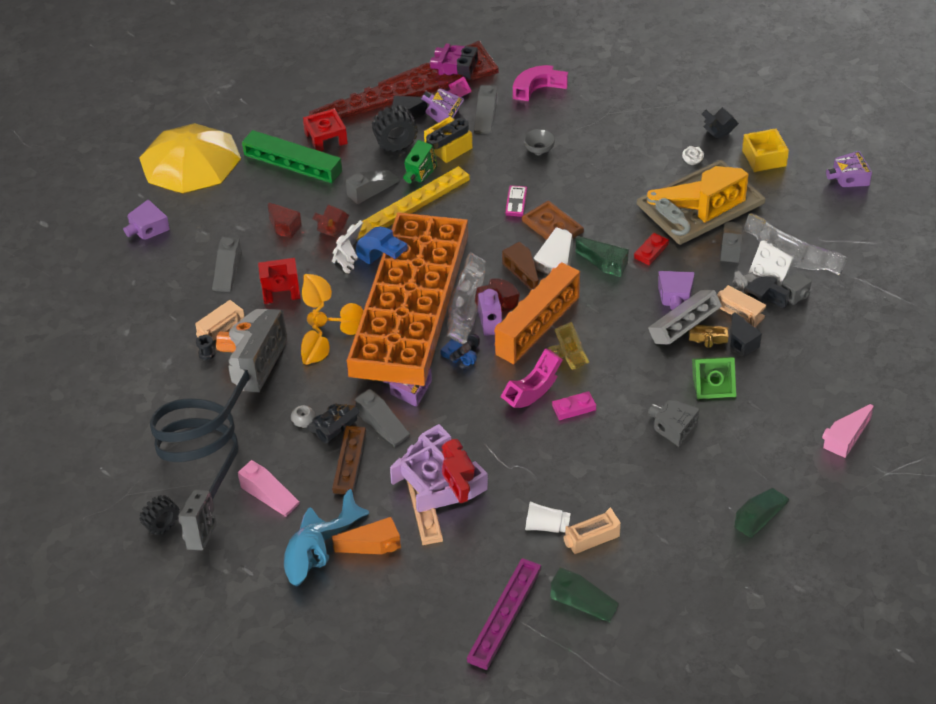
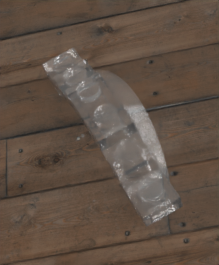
M752 213L748 215L743 231L755 236L756 240L760 242L762 240L768 241V244L772 243V246L794 257L791 266L810 270L827 269L840 275L848 258L833 250L823 249L796 239L767 223V220Z
M471 252L466 258L457 286L453 289L446 315L448 317L447 327H449L447 336L462 345L467 341L468 334L476 319L478 294L482 292L486 261Z

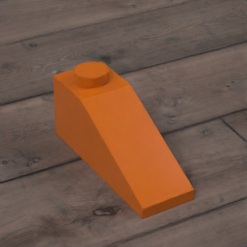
M391 517L332 536L334 552L381 555L401 548L400 535Z

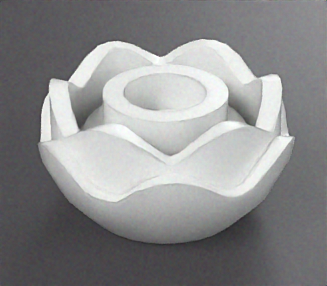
M689 146L684 149L682 157L689 165H696L703 160L704 152L700 147Z

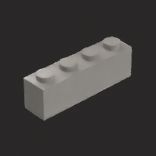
M700 290L653 323L648 329L655 344H670L718 310L722 305L715 290Z

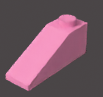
M871 404L835 421L831 428H827L823 434L822 439L825 440L823 448L846 458L871 420L874 406Z
M253 460L238 472L240 487L285 517L300 504L267 469Z

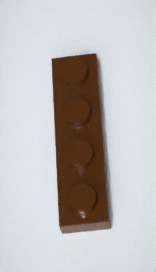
M346 426L332 487L334 494H345L350 489L354 493L366 436V427Z

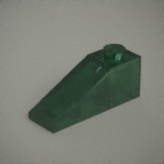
M580 236L576 237L577 253L604 273L622 276L628 264L629 249Z
M771 488L749 499L736 512L734 527L752 538L789 501V498Z
M559 568L551 582L552 599L606 621H611L619 606L618 602L581 575L564 568Z

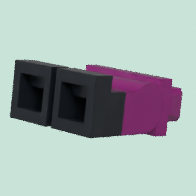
M445 44L444 48L436 47L435 57H432L430 60L431 69H438L440 75H444V73L447 75L459 74L463 75L465 79L470 80L478 63L477 47L451 46L450 44Z

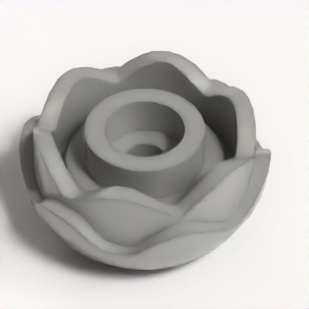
M301 405L293 410L291 421H293L295 426L306 428L313 422L312 419L316 415L311 407Z

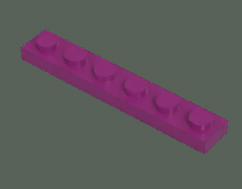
M521 558L469 652L467 663L485 670L489 668L541 571L540 564Z

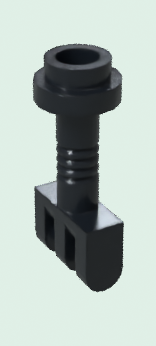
M469 334L465 338V343L449 356L450 360L454 362L471 349L477 348L480 345L479 336Z

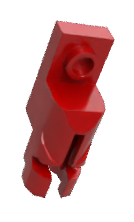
M452 439L441 447L443 449L441 452L445 459L443 460L442 475L461 504L468 501V494L470 492L468 482L474 478L475 466L468 457L467 452L461 450L463 446L460 441Z

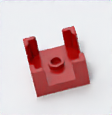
M335 108L303 117L304 131L307 137L311 135L314 150L322 152L324 150L323 140L336 136L339 137L340 146L348 144L346 127Z
M295 258L258 263L264 304L273 303L272 293L290 290L292 300L301 299Z

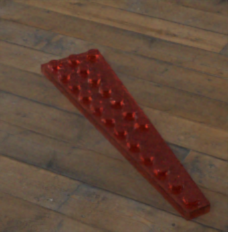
M480 41L467 45L469 47H477L478 63L471 79H466L467 82L499 73V67ZM424 63L381 81L376 87L371 88L369 86L364 88V92L359 94L356 92L352 93L347 99H338L309 112V116L335 108L340 119L391 105L393 104L394 96L418 97L424 95L426 91L432 93L439 89L449 88V84L464 76L459 74L447 75L445 73L440 75L438 69H431L430 63Z

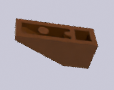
M519 241L502 250V264L530 290L535 289L538 286V276L530 249Z

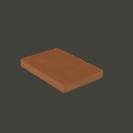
M549 200L522 216V221L546 240L556 227L569 231L573 239L584 232L583 226Z

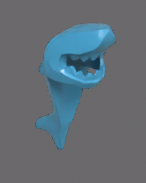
M351 489L347 490L344 495L342 511L338 518L325 522L317 516L311 507L307 509L300 529L289 540L284 554V569L291 584L299 586L305 580L307 573L312 567L320 568L326 565L329 555L326 552L325 540L332 538V536L346 530L359 519L369 515L368 510L359 507L355 503ZM311 549H314V554L318 555L319 562L313 557Z

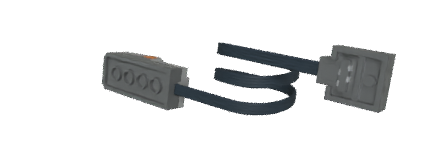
M256 309L236 323L229 332H218L217 350L220 352H233L230 356L228 367L231 382L236 384V388L225 407L204 399H178L159 407L150 419L151 432L155 437L156 453L161 459L166 461L186 462L200 459L218 451L230 439L234 441L233 447L209 491L193 490L191 496L186 500L183 510L179 513L178 520L182 525V538L186 543L187 550L203 551L217 525L215 516H211L214 511L213 498L239 449L237 436L234 432V420L230 412L242 391L260 392L287 342V331L282 310ZM201 408L219 413L213 420L187 418L174 421L163 427L160 431L155 428L157 422L164 415L178 409ZM226 419L230 422L229 427L223 424ZM197 427L187 431L175 432L180 429ZM214 430L224 433L213 443L191 451L168 452L160 448L162 441H188L204 436Z

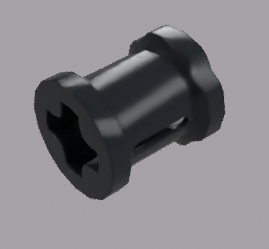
M201 335L196 339V346L199 348L198 355L202 360L212 359L215 356V351L212 347L213 339L209 335Z

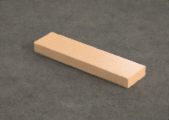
M407 481L422 545L443 542L436 509L432 508L431 510L418 512L416 510V495L419 493Z

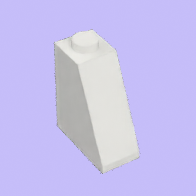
M555 228L533 258L536 270L549 275L554 267L556 268L561 262L570 266L573 238L569 231Z

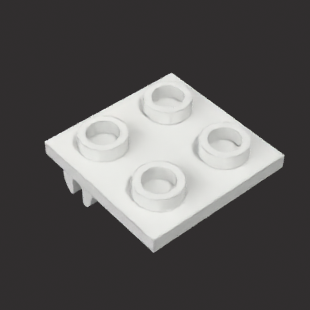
M361 220L356 225L352 224L345 236L341 235L336 242L338 245L333 251L332 262L334 264L338 262L343 267V271L348 274L354 269L353 259L357 260L358 258L352 246L356 243L363 224Z
M762 240L749 273L753 272L758 278L763 276L777 278V285L782 286V281L785 280L794 257L772 246V243L768 244V241Z

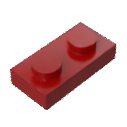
M653 233L634 253V259L650 265L669 245V239Z

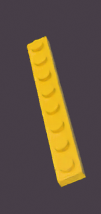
M458 166L362 221L363 224L356 241L358 242L360 238L375 227L387 228L391 226L395 221L397 212L412 214L470 180V175Z

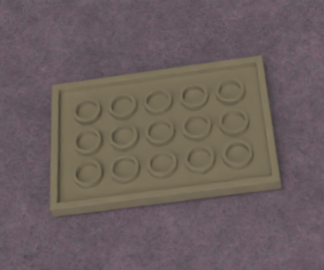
M719 160L662 188L701 181L702 173L715 166H729L723 160ZM747 183L746 200L706 223L698 218V210L679 208L690 223L691 229L686 235L678 236L673 234L671 230L682 231L684 229L683 226L678 223H672L658 212L656 205H651L647 202V195L637 199V205L679 245L765 204V197Z

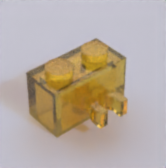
M572 322L554 329L560 344L550 346L548 349L554 353L557 352L556 355L560 358L564 356L572 370L590 363L579 333Z

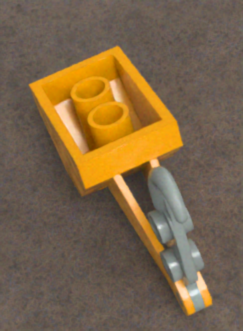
M715 166L702 173L701 181L649 190L647 192V202L651 205H656V210L669 221L683 226L684 229L682 231L671 230L673 234L683 236L689 233L691 226L679 208L698 210V218L706 223L746 200L749 174L742 168Z

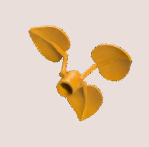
M304 274L303 301L307 306L317 307L307 316L308 324L316 331H308L302 339L301 358L304 365L319 362L325 359L329 353V341L327 338L321 337L322 331L318 327L324 326L327 321H341L340 330L345 334L354 335L357 332L364 311L358 304L348 303L340 311L341 318H329L325 313L318 312L324 306L323 301L331 298L332 290L330 284L324 278L313 274Z

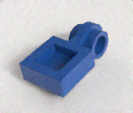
M451 339L440 350L441 355L450 360L449 356L463 344ZM470 350L454 362L456 363L461 359L465 365H473L476 362L477 355L473 350Z

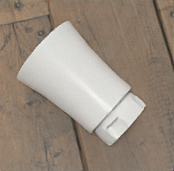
M530 502L525 530L565 532V527L569 526L571 513Z

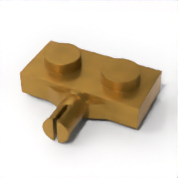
M695 325L689 331V340L698 343L705 341V346L708 347L709 344V348L713 346V343H728V327Z

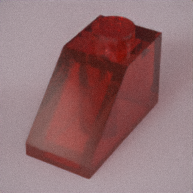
M268 203L269 218L275 233L292 238L302 226L300 212Z

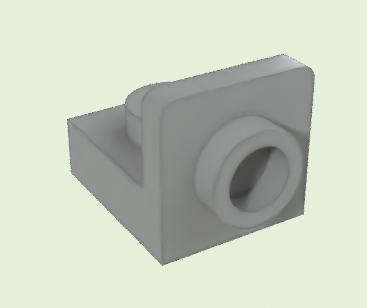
M736 271L733 285L735 289L745 294L746 287L758 277L753 272L743 276L739 271Z

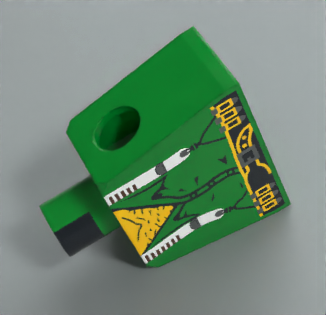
M421 140L416 142L404 162L406 173L403 179L407 183H412L413 180L423 182L437 168L433 145Z

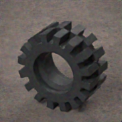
M159 495L158 498H152V502L148 501L146 503L148 506L142 508L144 512H140L141 517L139 520L151 534L159 535V532L163 534L165 529L168 531L170 530L169 526L175 525L174 520H178L179 517L177 515H179L180 509L169 497Z

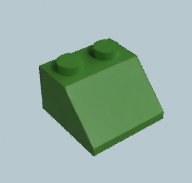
M734 357L692 359L693 381L697 399L736 397Z

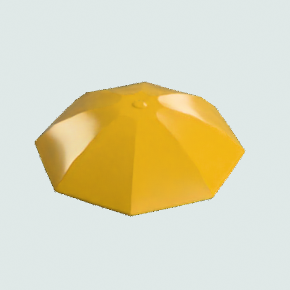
M193 123L163 131L139 159L148 183L179 193H186L221 184L241 160V157L231 134Z

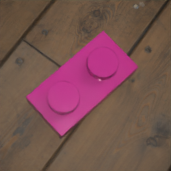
M588 391L552 401V407L558 419L563 420L595 411L596 403Z

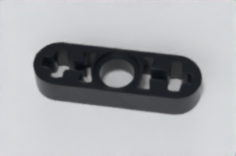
M458 118L427 135L426 143L433 145L435 150L463 136L469 131L468 120Z

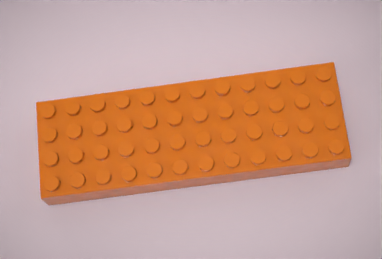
M397 212L391 230L394 237L407 243V250L396 259L383 253L347 358L348 377L425 386L467 243L468 220Z

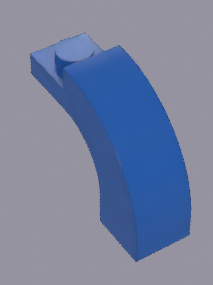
M385 227L371 229L358 240L356 245V255L368 264H372L378 259L382 252L396 259L407 250V243L394 237L393 231Z

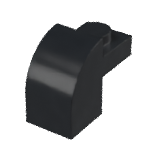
M723 107L714 116L708 110L701 114L705 118V125L703 127L716 138L729 134L739 124Z
M763 276L754 279L746 287L745 294L764 304L770 301L785 308L788 305L790 291L778 286L777 278Z

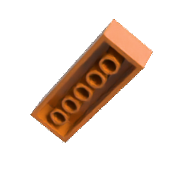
M561 262L556 268L554 267L546 278L541 280L535 289L530 291L524 300L518 303V306L513 311L507 314L501 323L496 325L494 332L497 356L515 364L579 298V270Z

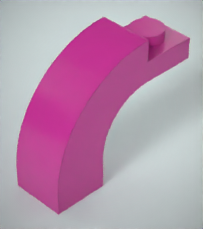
M550 65L529 68L515 79L513 99L529 101L532 92L541 87L567 89L568 72L553 70V66Z
M545 349L531 373L519 381L509 380L500 397L514 408L531 405L553 385L558 377L555 373L563 359L550 349Z

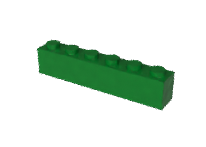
M252 130L242 141L245 156L329 183H333L342 172L340 157Z

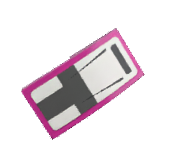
M509 187L506 216L522 217L524 215L527 187Z

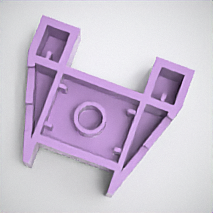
M440 424L422 433L418 437V441L407 449V453L390 467L392 485L405 478L419 493L416 495V510L418 512L459 502L442 475L443 460L445 459L441 452L443 451L441 447L451 440V436ZM476 461L473 462L475 466L474 478L468 482L470 485L468 500L488 489V474Z

